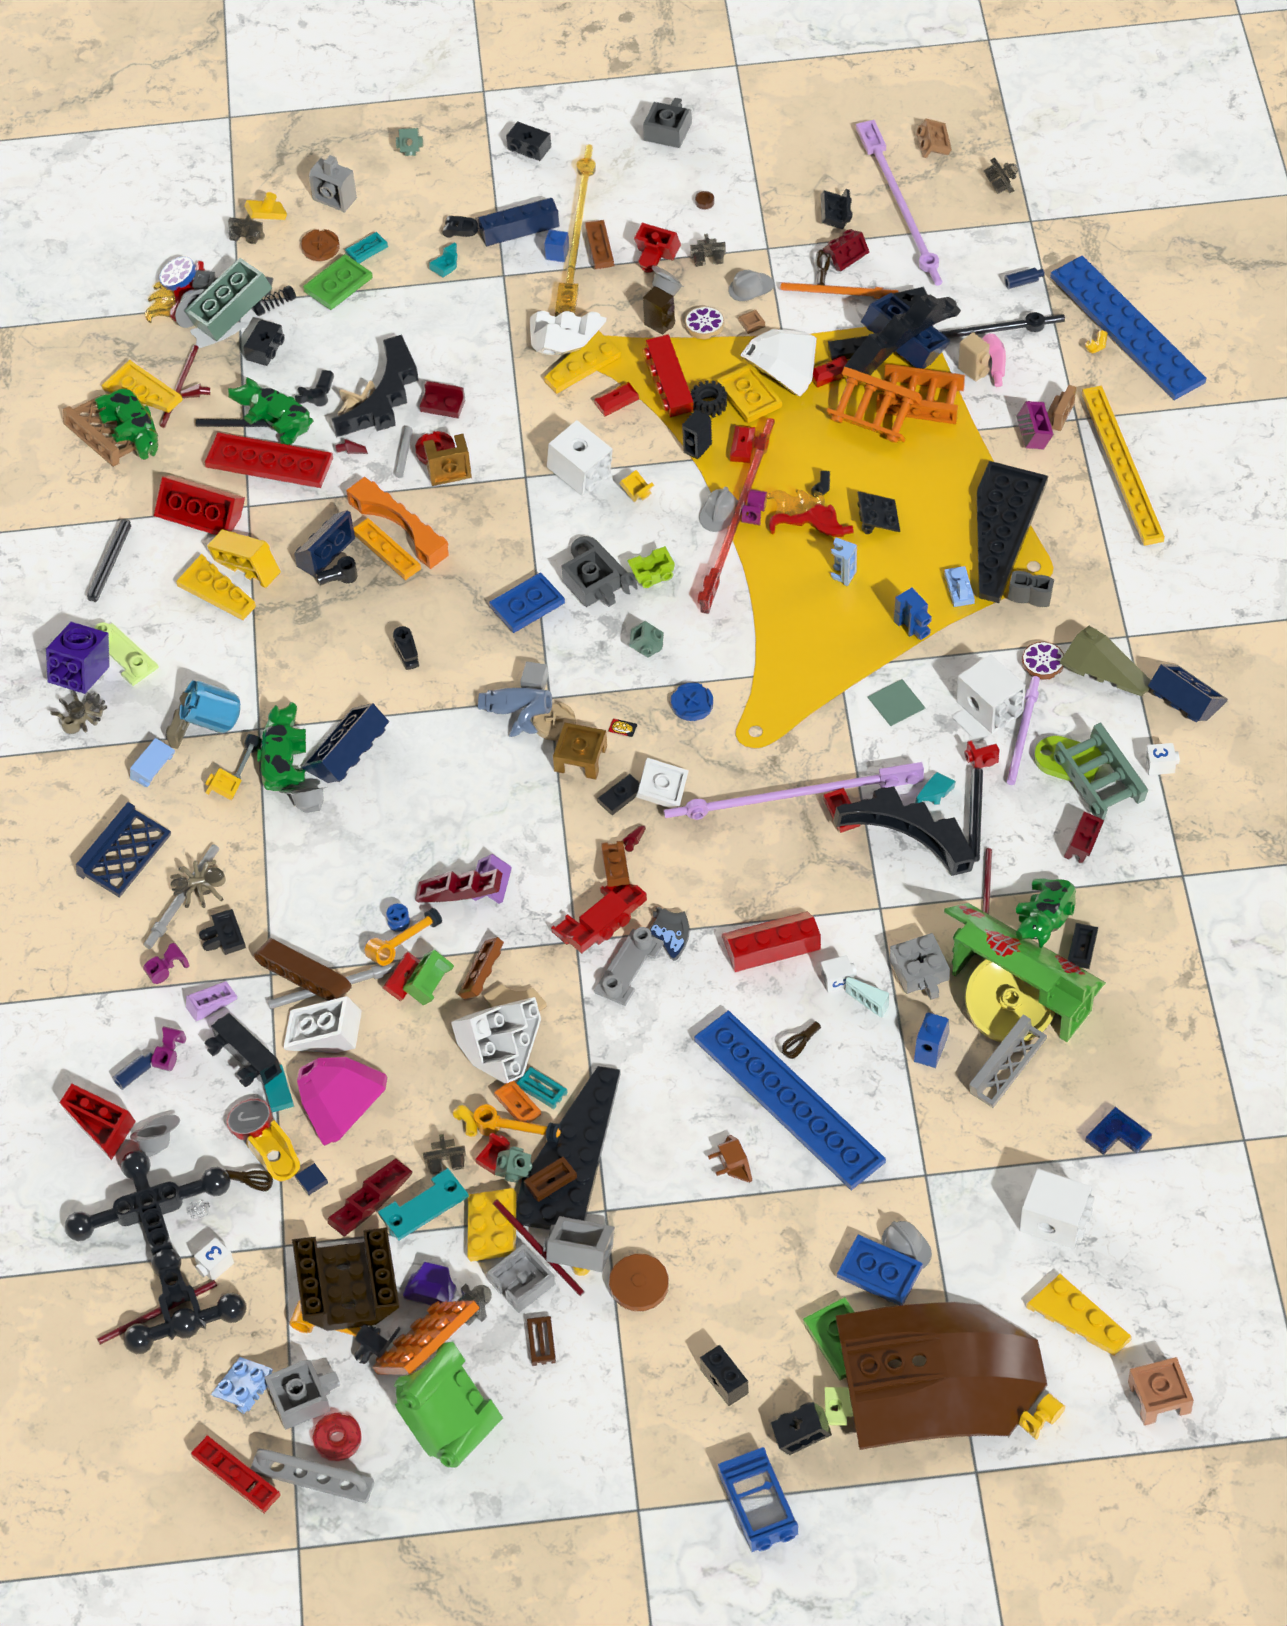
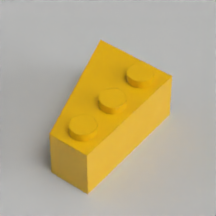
M221 530L207 545L214 561L234 572L238 569L246 573L245 577L249 580L252 578L261 582L260 585L264 588H267L281 573L270 551V546L264 540Z

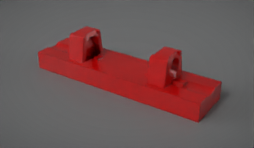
M208 1435L191 1452L192 1458L263 1514L281 1496L276 1488ZM255 1483L253 1489L248 1493L247 1490Z

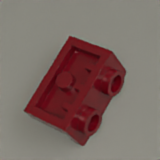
M853 229L844 231L842 236L829 241L828 245L822 248L825 253L831 255L836 271L840 272L870 253L863 233Z
M426 381L424 385L425 394L420 404V412L459 418L465 403L464 388L456 385Z

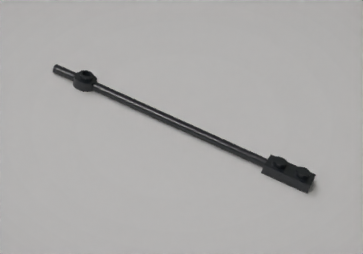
M1032 312L1026 316L1025 320L941 331V333L949 339L969 336L971 333L977 335L1026 328L1031 332H1039L1047 324L1065 322V315L1044 317L1041 313ZM867 336L828 341L831 360L842 356L850 359Z

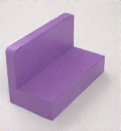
M494 854L478 860L476 871L479 874L498 869L503 873L499 892L485 895L500 904L504 900L512 867ZM485 896L477 897V898H471V899L477 901V900H479V899H481V898H483V897H485Z

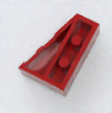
M72 1083L59 1102L66 1113L111 1160L136 1122L129 1111Z

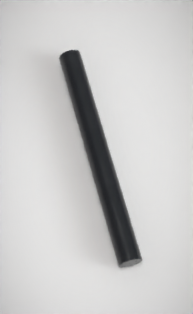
M196 419V427H272L264 419H260L253 424L248 423L244 419Z

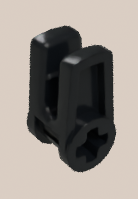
M405 626L396 628L393 632L395 650L405 669L411 670L419 667L418 653L411 630Z

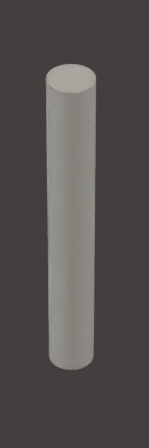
M405 427L395 473V476L398 478H402L412 435L411 427Z

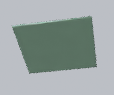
M903 679L867 696L890 726L926 709Z

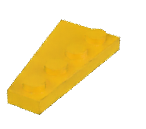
M598 330L584 347L578 351L571 352L544 377L545 383L557 394L620 358L621 351Z
M203 554L176 581L178 587L241 620H244L256 607L255 601L238 586L236 587L232 584L231 580L226 575L221 574L213 563L210 564Z
M1061 1274L1027 1303V1309L1043 1314L1047 1320L1053 1323L1055 1321L1065 1326L1069 1332L1077 1333L1087 1338L1088 1342L1114 1356L1131 1341L1132 1336Z

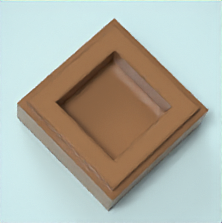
M757 310L739 316V322L748 334L765 327V321Z

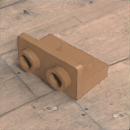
M925 118L923 123L917 128L922 156L927 158L931 151L949 155L952 148L946 124Z
M1068 385L1065 392L1062 391L1060 396H1055L1047 412L1052 429L1062 430L1075 404V386Z

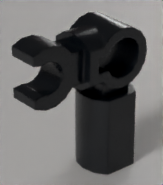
M322 370L315 389L307 390L304 387H298L299 395H295L296 402L300 404L309 402L318 407L326 405L328 403L327 394L334 380L333 372Z

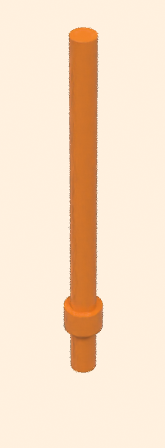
M781 282L780 288L785 291L872 296L874 299H880L889 293L899 292V290H886L883 287L872 289Z

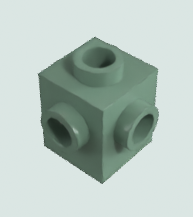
M419 128L399 129V137H396V148L400 149V152H405V156H415L416 152H420V147H423V136H419ZM408 139H412V145L410 146L407 145Z
M644 621L631 629L629 646L649 658L662 650L664 632Z
M510 1147L509 1150L499 1152L495 1175L504 1177V1180L509 1182H518L520 1179L527 1178L532 1168L531 1154L524 1153V1149L519 1147Z

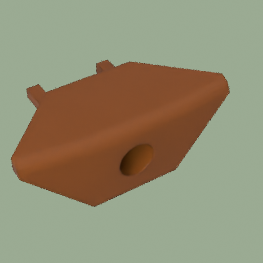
M728 1135L724 1143L717 1145L720 1151L708 1155V1159L719 1156L725 1169L717 1171V1176L727 1173L731 1177L750 1183L753 1179L748 1158L739 1139Z

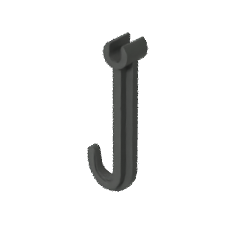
M583 536L577 538L572 543L571 554L573 558L579 556L577 552L579 547L583 546L590 550L596 546L617 569L624 593L630 594V585L636 590L638 589L635 575L627 572L596 539Z

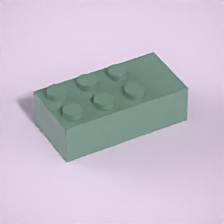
M239 258L184 311L194 326L215 341H218L272 287L261 271Z

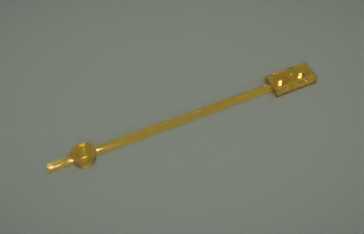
M590 144L585 147L584 158L577 162V173L581 176L566 283H559L555 317L564 311L576 313L579 284L573 282L589 176L596 172V163L591 159L593 146Z

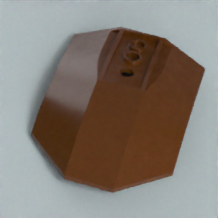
M960 1302L922 1303L836 1315L859 1450L950 1437L1008 1436L1009 1438L1018 1426L1021 1415L1030 1410L1048 1386L1038 1339L982 1305ZM918 1355L924 1356L927 1360L920 1367L912 1363L913 1358ZM896 1359L902 1364L898 1368H891L888 1366V1363Z

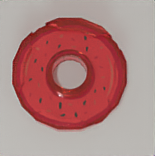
M332 1413L318 1421L312 1439L315 1449L321 1457L330 1461H342L350 1458L357 1452L361 1445L362 1433L359 1423L352 1416ZM341 1432L344 1436L340 1441L331 1440L332 1434Z

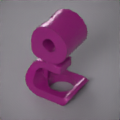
M750 489L747 505H744L742 508V523L761 525V511H765L767 492Z
M171 943L164 953L163 959H160L158 956L151 958L144 964L143 970L153 984H160L169 977V968L175 967L173 964L174 960H179L184 968H188L190 965L178 945Z
M163 1026V1046L156 1047L151 1064L152 1067L172 1071L177 1060L175 1042L185 1043L186 1036L184 1031Z

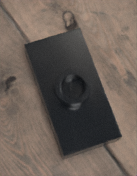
M629 774L598 797L597 801L606 811L614 815L636 798L640 782Z

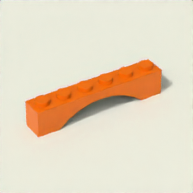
M363 477L346 490L348 503L361 514L384 517L401 526L414 542L417 559L428 568L432 569L449 556L447 540L443 536L437 535L429 525L422 523L417 515L407 511L402 503H397L388 492L382 491L374 481L371 482L366 477Z

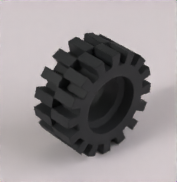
M706 380L705 384H703L701 381L699 386L695 385L694 389L691 390L694 402L693 410L705 413L708 416L712 415V418L716 417V413L720 416L722 411L726 410L727 392L724 386L721 387V383L716 385V381L709 383V380ZM706 397L715 398L713 401H704L702 399Z

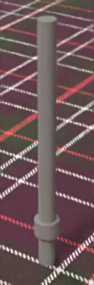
M212 844L198 864L199 872L202 871L206 861L211 862L219 851L217 845ZM185 884L160 921L154 924L151 934L143 944L147 949H151L158 938L164 935L167 930L166 926L186 899V893L191 887L184 888Z
M398 961L386 966L378 964L372 966L370 970L350 975L346 978L351 985L371 978L376 980L384 977V974L393 972L398 965ZM305 989L269 1000L268 1004L270 1009L316 995Z

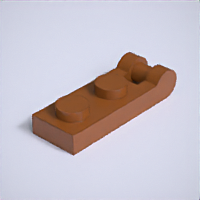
M623 840L616 841V844L601 843L608 887L630 884Z

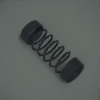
M288 285L283 288L282 292L287 302L296 299L292 286ZM278 291L277 294H278V296H279V299H280L281 303L284 305V301H283V299H282V297L280 296V293H279V291ZM274 292V294H269V297L265 296L264 299H261L265 302V306L268 311H270V307L267 304L265 298L269 299L272 308L275 309V306L270 299L271 295L274 297L276 305L278 307L280 306L278 300L275 297V293L277 292ZM261 300L252 307L257 316L266 313Z

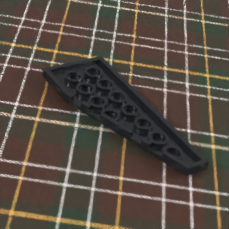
M992 461L988 462L977 489L980 599L1000 603L1047 485L1048 475Z
M597 1066L559 1123L561 1125L559 1140L557 1142L547 1141L533 1162L528 1177L522 1179L516 1202V1219L523 1226L550 1230L552 1225H556L559 1216L586 1221L619 1084L620 1069ZM564 1156L577 1173V1178L537 1202L525 1186L524 1180Z

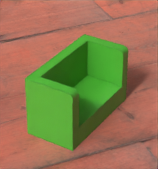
M432 950L423 956L403 987V990L419 1003L425 1005L434 999L433 991L444 974L451 971L454 965L436 950Z

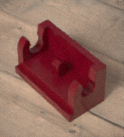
M1084 811L1075 828L1064 858L1070 859L1073 855H1078L1080 857L1078 862L1083 863L1092 852L1104 820Z

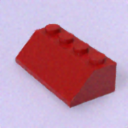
M173 475L163 476L154 516L217 535L221 530L232 532L241 518L245 497Z
M808 911L722 934V939L734 972L821 950V934L814 916Z

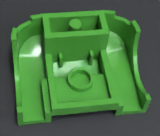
M446 1342L438 1348L436 1355L427 1365L412 1374L399 1377L396 1380L394 1387L396 1388L397 1403H395V1406L423 1450L430 1457L433 1456L439 1459L444 1466L456 1468L495 1428L503 1417L491 1399L484 1400L462 1367L466 1360L454 1342Z

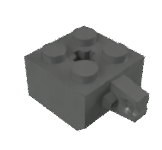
M674 98L671 105L654 101L643 123L644 141L680 148L692 124V109L683 108L681 104L682 99Z
M596 546L561 565L563 582L585 607L592 605L600 599L608 607L616 603L613 592L621 588L620 575L617 569Z

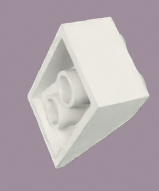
M348 996L290 1010L284 1049L288 1051L339 1053L355 1049L362 1010Z

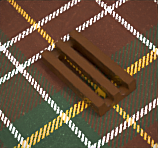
M551 1316L527 1319L532 1366H537V1363H542V1365L547 1364L546 1362L556 1363ZM547 1322L550 1355L545 1354L542 1323ZM532 1324H537L541 1353V1356L536 1357Z

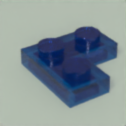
M1115 1107L1086 1136L1085 1142L1104 1155L1119 1140L1137 1154L1152 1139V1133Z

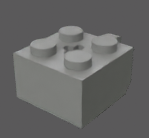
M329 155L326 160L320 158L309 174L312 198L314 201L345 213L357 199L353 170L340 166L337 158Z
M930 933L890 946V962L904 992L908 994L925 989L930 1000L938 998L939 989L937 985L949 980L950 968L934 934Z
M303 1360L264 1376L269 1393L285 1430L330 1412L326 1396L330 1394V1390L340 1386L335 1371L325 1375L322 1373L316 1374L311 1360Z

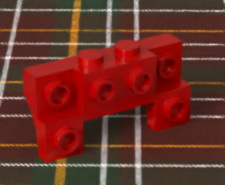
M632 884L611 887L602 886L600 891L604 897L579 917V922L567 914L565 920L556 927L554 925L551 927L552 933L566 945L570 943L582 954L594 943L600 945L604 940H609L620 927L626 926L631 919V913L647 901V893L638 885Z

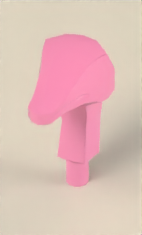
M989 333L982 339L989 344V354L992 359L991 375L994 378L995 387H1001L1003 385L1002 377L1005 376L1006 351L1002 341L995 334Z

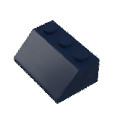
M346 510L334 514L323 523L316 533L309 537L306 543L296 550L294 556L298 568L316 578V573L323 571L355 539L351 512Z
M1161 664L1148 687L1154 690V695L1161 699L1166 698L1170 701V705L1180 711L1182 709L1188 713L1186 716L1195 722L1207 721L1228 700L1197 677L1175 664Z

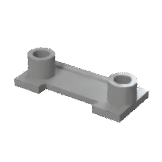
M648 928L632 929L594 989V993L626 1006L635 991L630 986L631 982L648 956L656 958L664 945V941L652 937L651 931Z

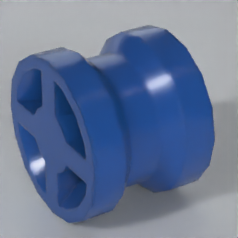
M397 903L387 909L386 915L391 930L401 932L409 927V912L405 905Z

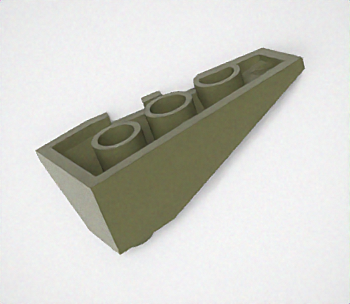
M1090 625L1076 635L1060 660L1061 665L1078 675L1084 676L1088 674L1097 677L1096 681L1101 683L1104 680L1116 684L1117 688L1139 696H1143L1151 689L1148 687L1151 680L1106 635Z

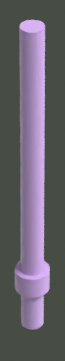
M1037 676L1031 678L1029 689L1026 690V703L1007 778L1009 785H1015L1034 703L1038 699L1039 692L1037 690L1040 678Z

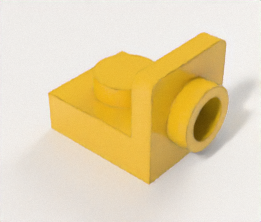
M219 768L215 775L211 773L205 782V785L208 786L205 793L209 795L213 790L232 800L242 780Z

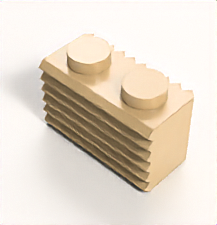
M971 333L959 343L960 356L958 368L974 381H978L980 378L987 376L990 370L988 367L990 359L989 344L984 339H981V337H978V335H975V333Z

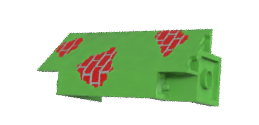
M970 903L945 908L944 913L965 924L953 936L952 975L956 977L975 953L986 958L1040 990L1038 1002L1062 1016L1059 1038L1068 1042L1091 1013L1094 997L1106 982L1046 947L1040 948L1039 943L1032 939L1018 940L1015 929Z

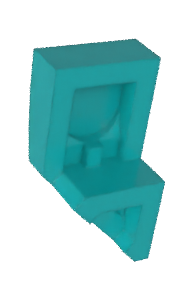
M454 242L444 248L443 255L429 263V269L443 278L457 268V244Z
M936 772L918 794L915 803L930 801L934 805H939L941 798H944L954 789L956 781Z

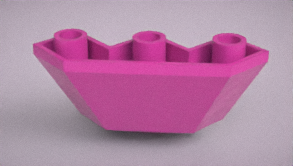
M347 1057L317 1058L299 1068L297 1083L301 1101L324 1146L340 1140L386 1090L388 1077L385 1073Z

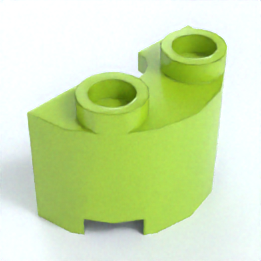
M666 546L653 550L648 557H641L640 555L627 560L638 583L642 584L644 588H650L654 584L668 581L673 577L675 563Z

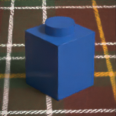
M549 229L544 243L546 260L565 262L569 251L568 232Z

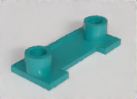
M449 1168L431 1178L434 1186L399 1207L396 1201L378 1211V1215L387 1225L389 1234L392 1237H395L398 1241L469 1197L467 1191Z

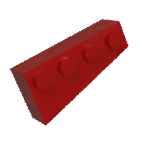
M669 334L646 340L643 354L654 380L657 393L661 396L663 410L667 411L670 418L693 412L694 402Z

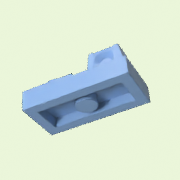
M966 567L946 569L944 575L953 606L975 604Z

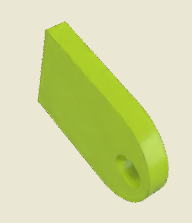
M1049 736L1042 739L1035 748L1034 760L1036 766L1048 775L1073 782L1063 767L1055 761L1054 751L1056 744L1060 741L1066 750L1081 742L1062 736ZM1093 746L1072 756V759L1077 766H1080L1101 756L1102 753L1098 747ZM1049 750L1051 754L1043 755L1041 751ZM1099 767L1084 773L1089 783L1094 781Z

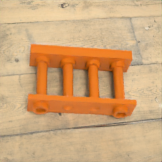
M885 364L886 381L897 384V382L909 384L908 389L913 391L916 390L917 385L928 386L926 400H921L919 405L915 403L910 405L906 417L950 424L957 423L958 405L954 404L956 391L964 392L965 375ZM936 388L949 389L945 403L934 401ZM878 393L876 402V413L878 412V409L884 397L883 394ZM894 397V399H891L886 411L887 415H898L902 405L901 398Z
M844 367L842 375L845 377L847 385L837 409H827L826 412L831 416L830 419L838 423L845 421L886 436L887 440L894 443L898 441L904 442L905 437L899 431L910 405H913V403L920 404L922 396L919 392ZM859 383L865 386V392L855 416L852 417L844 414L854 386H857ZM878 390L883 392L884 397L872 424L862 420L873 392ZM898 397L901 398L902 405L892 429L880 427L891 399Z

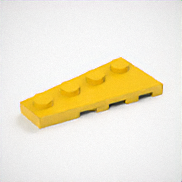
M131 360L125 363L101 385L104 391L110 393L118 389L131 390L142 404L168 413L183 400L179 393Z

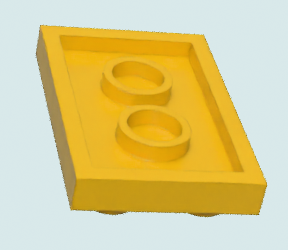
M752 364L717 379V384L721 383V387H725L727 398L747 423L782 407L781 399Z
M514 1188L469 1194L467 1258L470 1262L507 1257L516 1250L515 1227L493 1205V1202L498 1199L516 1218V1191Z

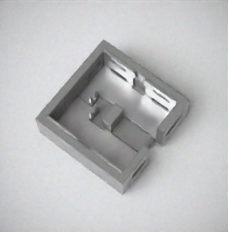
M525 1244L521 1245L487 1272L488 1281L500 1294L505 1292L506 1300L518 1313L555 1285L554 1274Z

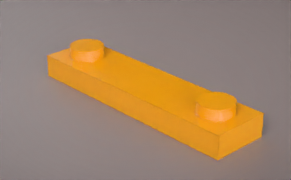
M369 518L353 528L355 536L404 580H407L421 570V564Z

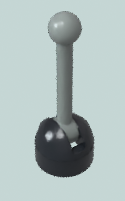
M253 734L247 735L244 741V747L247 752L237 773L234 774L235 777L241 779L240 775L250 754L260 749L262 745L260 737Z

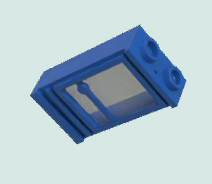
M764 1447L718 1464V1475L751 1552L757 1550L765 1551L772 1544L780 1541H791L798 1535V1523L793 1516Z

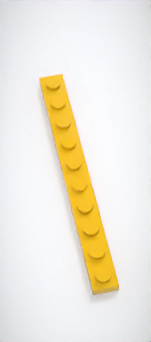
M1102 385L1082 389L1083 399L1143 545L1164 542L1165 536Z

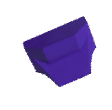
M424 1262L416 1273L411 1274L403 1296L407 1300L432 1305L435 1302H452L457 1288L451 1280L448 1267Z

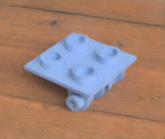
M240 1357L211 1395L238 1405L237 1410L245 1414L255 1404L254 1399L258 1400L260 1398L258 1394L262 1395L264 1393L263 1390L267 1388L264 1376L272 1374L273 1369Z

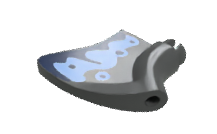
M656 907V912L653 911L652 913L656 921L649 930L652 937L664 941L663 947L669 957L676 961L684 951L690 935L687 915L685 911L673 913L667 909Z

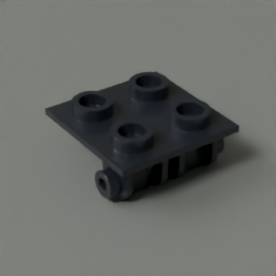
M858 491L859 501L857 505L860 508V521L863 522L861 528L865 534H871L875 527L900 532L895 499Z

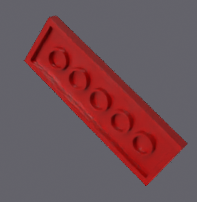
M218 432L205 460V467L321 488L332 463L333 453Z

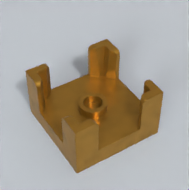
M463 433L454 435L456 448L437 451L433 440L424 442V449L428 463H426L432 486L472 478L469 451Z
M564 722L553 754L554 772L565 773V764L585 767L586 778L596 780L599 773L598 760L601 751L605 753L607 748L606 730Z

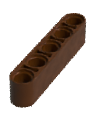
M269 938L254 953L255 960L261 966L326 1001L342 998L352 988L349 980L343 975L272 938Z

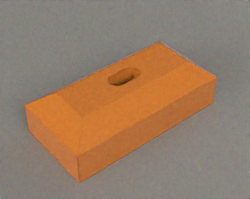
M514 1080L494 1092L497 1100L516 1121L530 1123L541 1115V1110Z

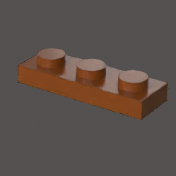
M604 220L585 223L595 270L614 267V259Z
M499 937L484 941L458 993L464 1000L477 997L482 992L483 984L491 974L495 960L501 954L504 942Z

